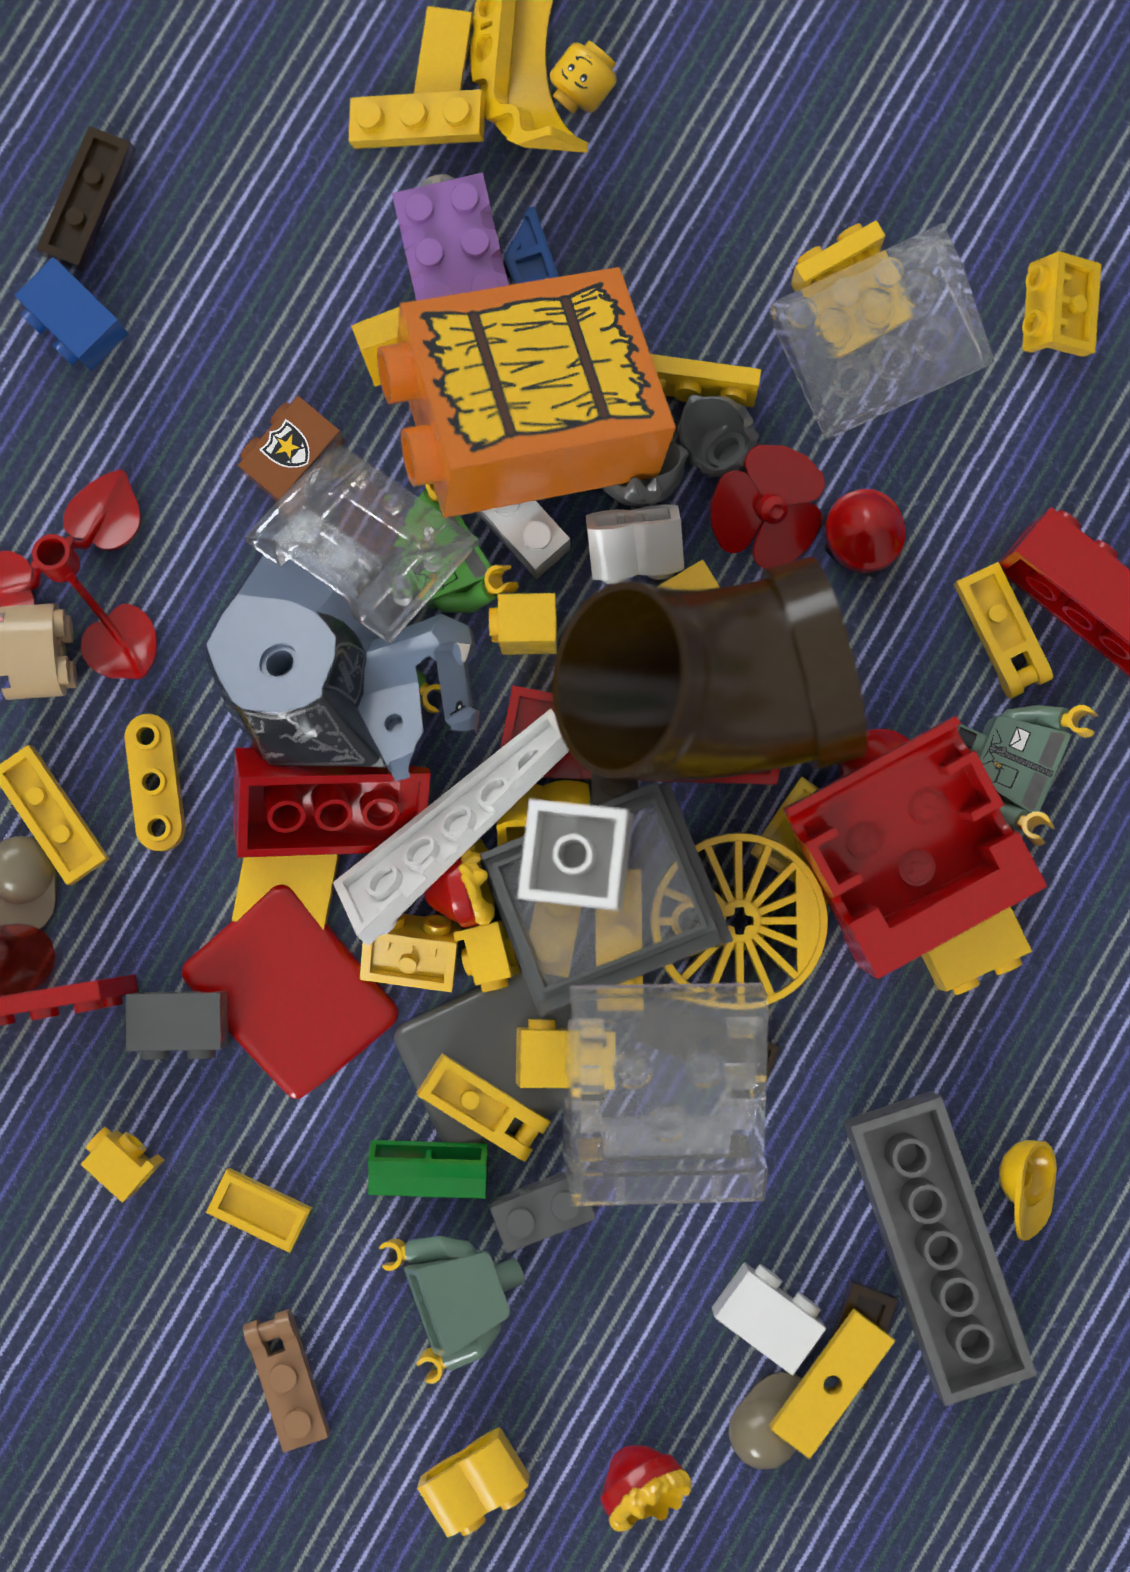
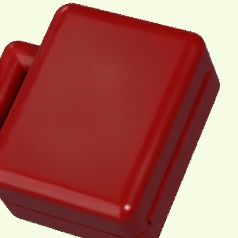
M282 884L272 887L237 922H230L190 957L182 967L183 980L192 991H201L202 993L227 991L229 1033L275 1083L293 1099L304 1097L334 1075L392 1027L398 1018V1008L377 982L360 980L361 963L330 926L325 924L323 930L293 890Z

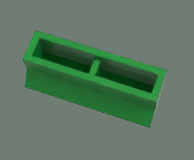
M371 1140L368 1156V1195L486 1199L488 1144Z

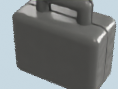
M519 967L520 973L508 978V987L482 992L481 986L404 1022L396 1029L394 1034L395 1045L417 1090L441 1053L544 1117L604 1088H520L516 1084L517 1027H528V1019L540 1018L521 967ZM545 974L549 986L568 979ZM580 1001L559 1008V1011L542 1017V1019H556V1028H575V1019H588ZM421 1098L441 1142L492 1143ZM514 1117L506 1132L511 1134L519 1130L523 1122Z

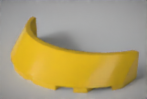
M476 0L472 19L474 31L470 40V63L472 80L480 85V89L486 97L485 118L493 122L500 132L507 137L508 141L522 147L588 153L589 143L575 136L558 115L548 86L546 36L553 0Z

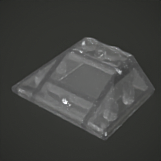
M336 441L330 445L244 537L246 543L280 567L288 559H291L348 599L353 618L389 644L479 544L478 537L450 518H443L441 512Z

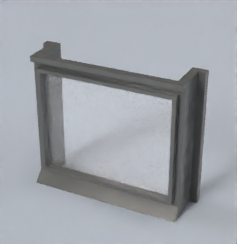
M654 782L598 805V807L626 809L633 814L623 911L534 902L518 898L525 836L481 853V866L488 873V884L540 1018L559 1011V1008L709 948H717L734 941L670 783L660 786L658 782Z

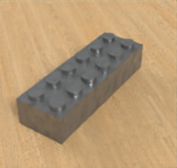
M929 1091L843 1120L933 1389L943 1404L948 1406L1037 1376L942 1097Z

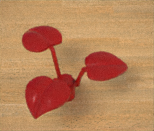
M119 469L99 477L73 497L63 517V527L69 536L64 539L57 534H48L39 538L32 549L33 561L31 565L23 556L16 552L0 551V607L35 605V598L31 590L40 587L42 572L54 582L63 583L69 581L100 619V622L90 625L85 630L81 639V653L87 665L98 674L108 678L141 679L149 673L157 655V634L152 621L145 612L131 604L119 605L107 616L76 577L80 569V558L74 549L86 550L93 542L101 550H117L128 544L136 536L140 528V507L124 470ZM0 616V622H4V619Z

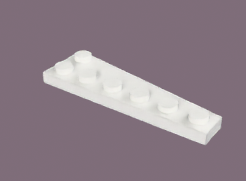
M549 709L333 882L356 935L366 945H370L380 935L390 932L396 925L398 917L569 751L562 739L555 713L552 709Z

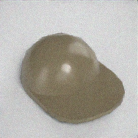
M20 835L0 842V929L6 934L16 936L34 933L45 926L54 914L57 900V870L35 838Z
M786 1372L766 1375L736 1407L729 1421L728 1435L732 1449L742 1462L761 1470L776 1469L790 1460L797 1449L773 1432L769 1424L803 1378L796 1374L792 1376Z

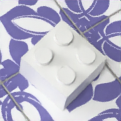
M529 799L518 898L534 902L623 911L633 814L626 809Z

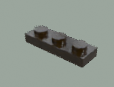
M88 127L36 250L42 256L49 259L54 257L59 263L83 272L135 151L131 142L97 128Z

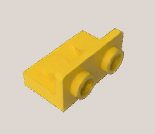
M1058 251L1029 264L1026 277L1025 317L1022 325L1023 351L1033 353L1045 348H1051L1081 357L1095 353L1101 263Z
M402 913L390 932L380 935L370 945H366L363 942L360 980L452 992L459 942H455L453 932L461 930L462 927L457 922L443 915L423 917Z

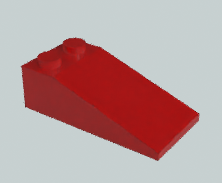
M253 747L235 748L233 831L237 858L370 853L428 807L430 769L409 765L408 772L410 778L395 781L387 767L270 766Z

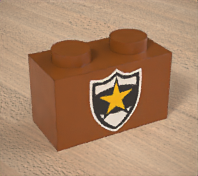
M299 396L291 404L285 402L276 410L270 421L272 426L261 438H253L244 447L240 456L242 460L238 464V467L251 481L286 510L345 444L340 430Z

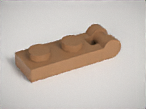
M290 1309L275 1313V1319L263 1323L258 1319L243 1325L245 1341L252 1352L283 1453L326 1439L331 1433L301 1337ZM280 1337L285 1348L271 1352L268 1341Z

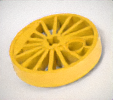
M740 832L725 833L696 843L695 846L698 853L704 850L723 894L721 897L713 889L725 920L726 916L734 915L736 907H741L745 916H751L752 924L744 926L743 934L739 935L735 934L733 926H728L734 941L722 945L724 947L706 992L699 990L687 980L719 947H712L702 951L681 974L673 964L664 966V969L685 992L706 1004L732 1010L755 1009L773 1004L787 997L811 975L826 943L828 931L827 906L823 891L814 873L803 859L790 848L762 835ZM733 842L734 892H731L712 846ZM743 842L764 846L746 892L743 891ZM772 850L786 857L790 863L757 896H754ZM676 860L670 864L661 877L653 897L650 916L653 944L662 941L660 926H672L676 935L682 933L683 931L678 923L679 915L686 908H695L689 895L667 887L675 873L679 870ZM795 871V892L764 905L765 900ZM663 896L681 902L674 910L672 917H660ZM795 902V916H768V913ZM795 925L796 939L770 929L768 926ZM764 937L796 949V970ZM756 945L792 979L787 985L775 992L755 948ZM732 950H735V1000L714 996ZM744 950H747L766 996L745 1000Z

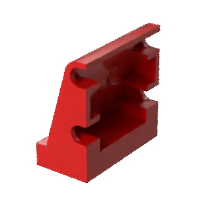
M957 716L945 720L784 808L787 820L843 932L842 937L860 969L877 979L1048 887L1019 832L1013 831L1006 823L1000 811V807L1004 806V803L976 751H971L963 742L957 726L961 724Z

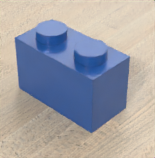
M54 257L14 295L26 308L20 315L40 335L48 329L58 339L52 346L72 366L79 360L87 369L92 371L129 334L119 320Z

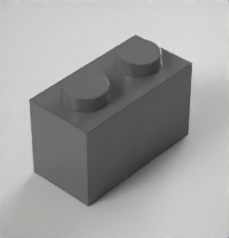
M201 991L135 992L126 994V1051H141V1059H168L169 1051L187 1050L188 1059L216 1058V1050L229 1046L227 991L202 993Z
M580 1166L492 1199L490 1206L506 1253L596 1219V1208Z

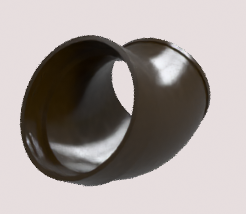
M814 557L763 569L761 580L727 587L673 589L630 581L610 584L595 592L582 604L571 619L561 640L553 674V704L556 722L562 739L572 756L584 768L597 775L636 780H703L753 774L808 762L814 770L859 759L866 754V717L852 648L830 582L822 566Z

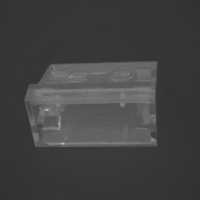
M763 984L570 985L569 994L572 1020H568L566 1059L568 1098H565L562 1149L571 1206L765 1201L768 1167L764 1158L768 1004Z

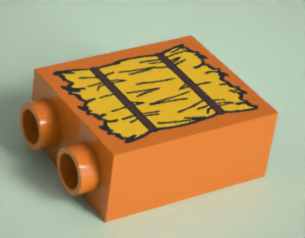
M620 267L400 303L397 344L379 346L377 348L379 377L387 403L390 405L408 401L416 425L402 428L401 430L402 454L409 481L413 487L433 483L443 518L624 484L635 477L644 480L659 476L676 427Z

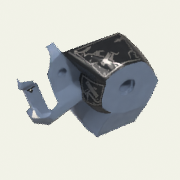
M263 554L228 603L206 644L207 663L229 713L254 750L270 766L387 767L395 781L410 778L408 772L409 762L414 752L415 744L423 733L416 665L427 656L437 661L445 721L451 726V730L469 731L474 729L476 734L478 731L480 711L473 708L468 658L477 654L471 628L440 614L390 633L391 616L387 605L372 579L360 566L354 554Z

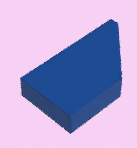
M535 206L527 209L517 234L511 240L504 254V262L512 285L559 277Z

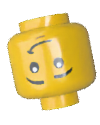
M589 40L585 46L581 43L571 44L551 70L550 79L557 88L552 97L572 114L575 113L578 107L589 113L596 111L617 82L616 74L613 71L616 63Z

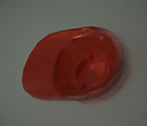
M28 924L0 925V995L34 990L46 981L53 969L55 951L52 940L43 930Z

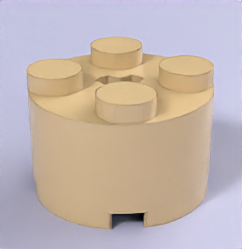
M57 603L0 607V616L4 619V622H0V676H8L11 687L1 688L5 699L65 696L67 689L77 688L75 661H69L68 656H66V643H73L74 641L71 615H66L65 610L60 609Z

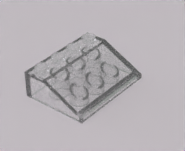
M943 223L771 304L770 321L826 440L991 365L995 361L963 264Z

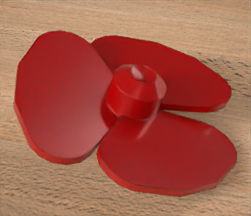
M758 445L753 447L745 457L744 467L746 473L733 470L725 473L719 479L710 503L711 528L719 546L724 551L733 554L739 553L748 547L760 526L753 544L752 554L756 564L766 569L793 562L810 547L821 527L822 518L818 506L810 501L816 500L822 494L825 487V479L823 473L808 456L784 445Z

